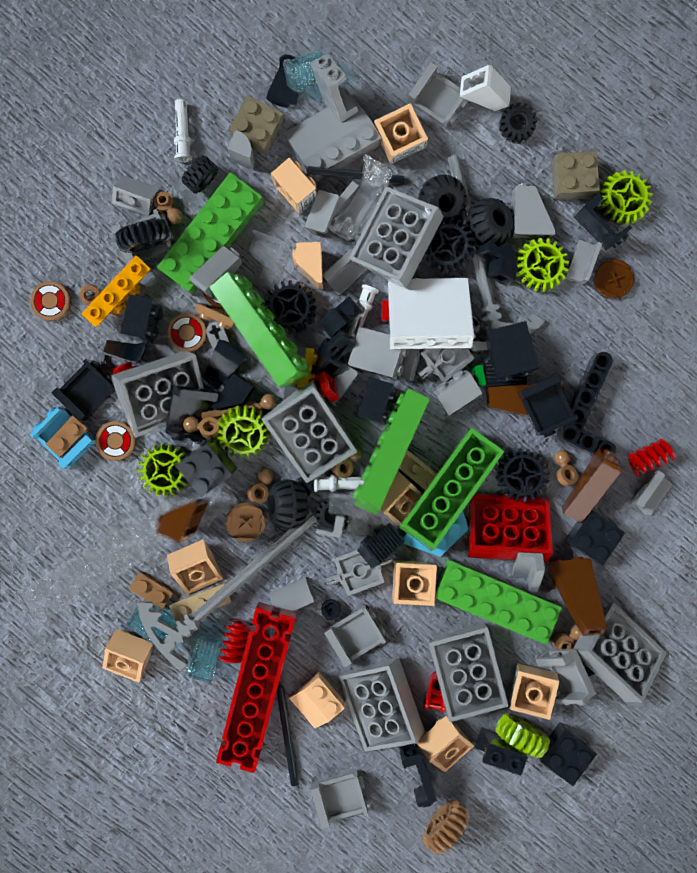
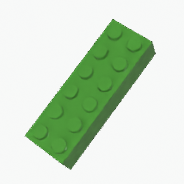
M230 172L157 268L193 296L198 288L189 278L223 246L227 249L231 247L264 204L262 196Z
M227 272L209 288L278 387H294L311 373L308 369V362L296 352L298 349L292 341L287 339L284 328L279 324L277 325L274 321V314L262 304L264 300L257 292L253 291L250 280L245 276L242 277L238 274Z
M407 389L405 394H400L393 408L396 412L392 411L385 425L388 427V430L384 429L377 443L380 447L376 446L369 460L372 465H367L361 477V480L364 482L363 484L359 483L352 498L356 500L353 505L374 515L381 509L430 398L410 389Z
M473 428L469 429L399 525V528L430 551L435 550L505 451Z
M447 558L435 586L436 599L545 645L549 641L562 609L557 603Z

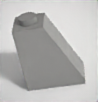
M521 183L515 186L512 191V213L514 216L512 238L551 239L555 235V229L536 186H530L528 183Z
M223 246L189 280L211 299H214L215 295L209 287L227 272L235 273L242 264L239 258L240 254L232 247L228 250Z

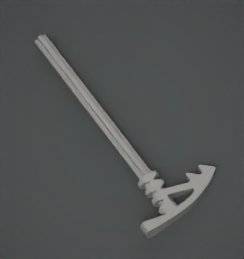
M455 154L447 159L451 175L457 178L466 190L467 202L464 203L466 208L465 211H461L463 224H466V217H468L467 214L471 208V203L459 155ZM477 241L474 242V243H472L473 245H476L477 247L480 246V245L477 244ZM475 255L472 261L483 302V307L480 310L482 314H486L483 322L488 323L485 331L513 324L499 321L503 316L502 313L497 312L500 304H496L494 301L490 280L487 277L488 272L485 260ZM534 314L529 316L530 321L522 316L517 319L518 323L526 321L530 334L544 323L543 319ZM473 341L472 348H469L471 353L488 351L486 342Z
M309 511L306 520L301 525L286 531L192 614L186 613L184 621H177V627L158 619L162 615L161 610H149L153 606L152 601H138L140 619L147 635L175 668L182 671L189 664L185 657L174 651L177 648L176 643L182 644L184 636L190 637L192 635L191 630L197 631L199 623L314 524L317 521L315 516ZM154 626L168 635L160 639L152 627Z

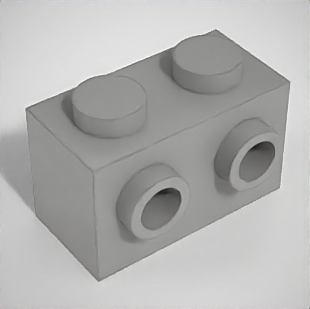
M465 370L454 374L453 379L447 383L439 384L436 390L433 391V394L444 411L451 415L481 395L482 391L472 375Z

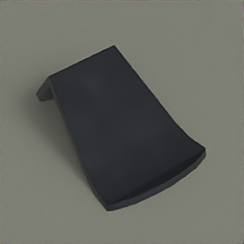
M288 54L280 57L279 69L266 97L269 102L281 107L297 106L300 62L296 57ZM290 59L295 65H288L284 60Z
M220 339L213 351L207 369L201 377L202 381L209 387L220 388L225 379L245 360V354L232 343ZM206 378L213 380L216 384L210 383Z
M107 340L101 366H104L106 355L127 362H141L146 352L147 344L145 342L127 343Z

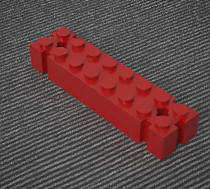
M258 602L255 608L252 624L256 625H252L249 631L222 736V743L216 759V763L229 767L233 763L240 764V770L255 773L291 639L290 634L294 628L297 616L296 611L283 608L280 613L273 611V605ZM270 626L274 627V632L270 631Z

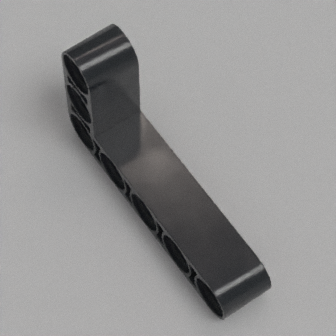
M600 352L591 357L569 405L573 413L578 411L581 416L579 421L574 420V425L566 428L572 431V437L570 439L565 437L566 429H563L562 426L559 427L557 433L559 440L592 456H594L598 448L601 449L604 445L614 453L617 451L616 446L612 442L583 429L613 363L612 356L607 352ZM598 357L604 359L605 364L603 367L598 364ZM590 375H594L596 377L597 381L595 385L590 383ZM582 393H586L588 395L589 399L587 403H584L581 400ZM585 437L590 439V445L587 448L583 445Z

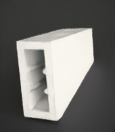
M485 66L462 77L460 97L493 111L509 106L511 86L492 66Z

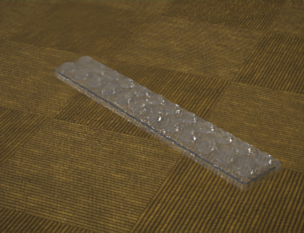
M225 480L203 497H200L194 488L190 486L13 593L32 626H38L175 543L176 541L156 533L158 527L155 525L160 514L164 515L167 511L195 500L209 497L211 499L198 526L200 528L239 504L227 481Z

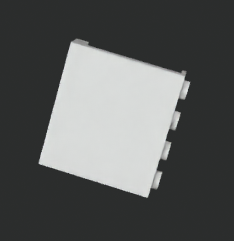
M468 278L411 279L407 288L388 281L390 349L472 348L474 333Z

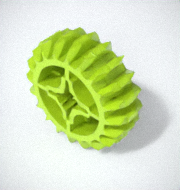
M623 170L620 174L615 172L613 177L608 176L606 182L601 184L602 189H600L599 193L604 199L600 202L603 204L599 207V210L605 209L603 216L609 214V221L616 219V224H620L623 221L624 225H627L630 221L635 223L637 218L642 219L644 213L649 211L647 206L652 204L649 198L653 196V193L648 192L651 186H645L647 179L640 180L641 174L634 176V171H630L627 175L626 170ZM617 184H625L622 190H612L613 186ZM623 194H624V195L626 196V198L628 199L627 201L623 199V198H624V197H622ZM628 205H638L636 210L625 212Z
M539 238L537 243L532 239L530 245L526 243L523 246L524 250H519L518 254L520 256L517 257V262L520 264L517 265V270L521 271L516 276H523L520 282L524 283L527 281L526 288L529 289L534 285L533 290L536 292L540 286L541 291L545 292L546 288L552 290L554 285L559 286L561 284L560 280L563 281L566 278L564 273H567L569 269L564 266L568 265L569 261L564 260L567 257V253L561 254L563 247L556 248L557 241L551 245L550 238H547L545 242H543L542 238ZM542 251L548 252L552 257L545 256ZM533 252L534 264L527 267V258ZM540 262L548 263L543 269L539 266L536 267ZM556 263V272L553 278H551L550 266ZM531 273L539 274L541 279L535 278Z
M237 405L236 411L230 408L228 409L229 414H222L223 419L218 420L220 429L217 431L219 433L217 440H221L219 445L221 447L225 446V452L232 450V456L239 453L240 458L243 457V454H246L249 458L251 452L257 455L258 449L263 451L264 444L267 445L269 442L270 431H268L269 429L262 421L261 411L255 413L256 408L253 407L251 410H248L247 405L241 410ZM234 422L235 429L228 435L227 428ZM259 428L260 433L253 441L252 434Z
M161 443V448L158 445H153L154 451L148 448L146 451L149 456L145 454L141 456L145 462H138V465L143 466V469H139L137 472L144 475L139 480H146L143 487L146 488L150 485V493H153L156 489V496H160L163 491L164 497L169 495V491L172 495L176 494V489L182 491L183 487L181 484L188 485V482L184 479L185 477L181 472L178 479H176L174 468L187 453L183 452L179 455L180 447L175 448L173 451L174 444H169L168 448L166 443ZM167 453L172 455L174 459L166 463L158 455ZM152 461H154L156 470L151 476L150 467ZM162 466H169L168 474H161ZM164 477L172 485L162 486L155 481Z
M503 714L498 720L495 729L497 734L513 747L535 757H543L547 752L550 740L538 728L510 714Z

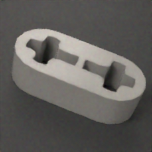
M218 322L210 323L206 329L213 351L220 339L230 342L225 328L217 325ZM215 326L217 329L221 328V331L218 332L220 339L211 334Z

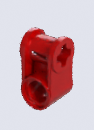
M435 671L429 677L424 698V710L430 708L444 713L445 704L440 686L434 685V682L438 680Z

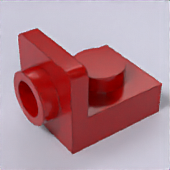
M326 372L317 374L308 380V383L312 380L314 381L324 398L327 397L331 402L339 400L335 381Z

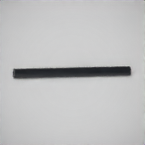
M308 166L307 168L308 175L404 184L405 177L401 175Z
M278 685L277 700L291 786H297L299 783L284 686Z

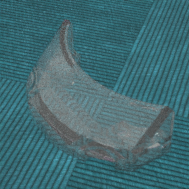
M366 154L363 157V176L357 193L350 204L340 214L332 218L328 228L347 241L354 240L356 235L363 232L385 187H389V180L392 178L390 169Z

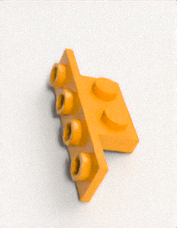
M135 255L81 314L96 328L110 313L114 316L122 314L126 309L129 294L139 296L142 287L138 283L151 269Z

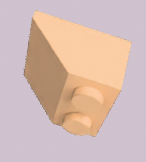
M321 242L296 243V249H293L294 266H298L299 272L319 290H323Z
M397 471L380 510L399 526L422 493Z
M204 539L167 555L170 573L186 595L223 579L213 553Z
M394 560L393 603L434 606L437 565L417 561Z
M116 629L105 648L103 669L139 683L150 658L153 643L145 638L133 636L127 631Z
M320 671L289 697L314 728L331 721L345 709V701Z
M447 716L439 719L435 726L425 732L417 742V745L428 761L444 772L474 747L473 743L453 721L449 722Z

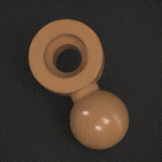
M168 192L158 193L153 200L156 209L160 213H168L167 218L170 223L175 225L181 223L183 214L179 209L174 208L175 202L171 194ZM162 199H166V202L160 203Z
M85 284L80 289V299L83 303L90 305L103 290H99L94 284ZM90 290L94 293L93 295L88 296L86 292Z
M267 394L262 397L260 403L249 401L245 405L248 406V410L255 407V413L259 411L263 413V409H274L277 400L275 396Z
M188 417L183 423L184 429L187 432L193 433L200 430L202 436L210 439L212 436L215 438L219 434L217 431L220 429V426L213 417H207L201 422L195 417Z
M356 447L357 452L332 467V471L337 477L347 478L352 474L353 462L360 461L363 455L359 447Z
M565 450L558 451L554 456L555 462L561 466L557 471V479L563 486H570L578 480L577 471L568 465L571 459L570 454Z
M260 470L258 473L259 483L252 484L248 488L247 496L251 502L263 503L267 500L269 491L266 484L271 483L273 480L271 470ZM255 490L258 491L257 497L254 494Z
M577 625L572 627L571 634L559 633L553 638L552 644L555 650L574 648V641H578L582 635Z

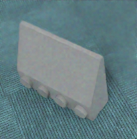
M352 94L349 95V98L357 106L358 112L343 122L328 107L283 133L306 174L308 166L341 169L380 147L381 137ZM307 174L315 183L327 177Z
M386 186L349 259L388 281L407 288L444 216L438 207Z
M188 351L111 375L116 394L134 437L166 426L173 385L204 388L196 355Z
M313 380L296 390L262 418L266 427L306 483L357 452L354 441L326 399L321 395Z
M611 602L603 610L607 625L604 634L581 635L573 649L577 650L581 661L625 702L643 703L665 658L666 652L614 602Z
M484 623L460 629L428 642L449 722L508 707L489 630Z
M399 657L382 660L338 676L365 752L415 744L425 734Z

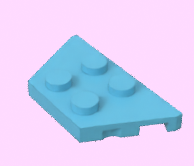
M463 511L435 550L430 551L407 533L402 537L405 540L403 544L440 557L469 530Z

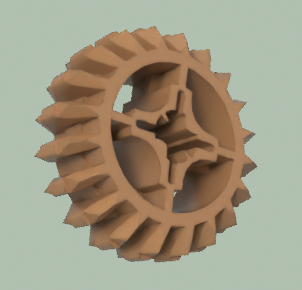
M452 799L443 804L433 815L430 822L426 825L423 835V843L430 851L437 855L444 854L454 846L456 841H459L464 829L467 828L466 824L469 822V813L461 802Z

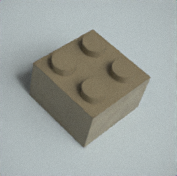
M247 95L229 129L231 138L235 130L240 131L248 138L253 150L267 156L284 124L283 113Z
M597 151L558 153L551 161L554 200L593 198L600 191Z

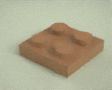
M197 303L194 311L200 313L199 317L208 321L216 320L218 321L217 325L226 329L237 327L226 311L207 303Z

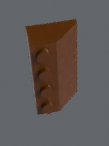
M205 497L167 511L164 515L160 514L155 525L158 527L156 533L178 543L194 536L211 498Z

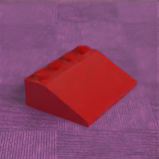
M474 494L469 501L468 558L516 560L518 553H543L544 562H548L553 554L549 498L535 497V500L531 501L527 497V502L523 503L521 496L520 500L515 502V496L508 499L506 495Z

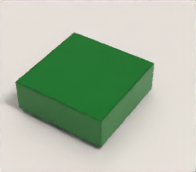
M483 366L473 367V377L478 387L486 385Z

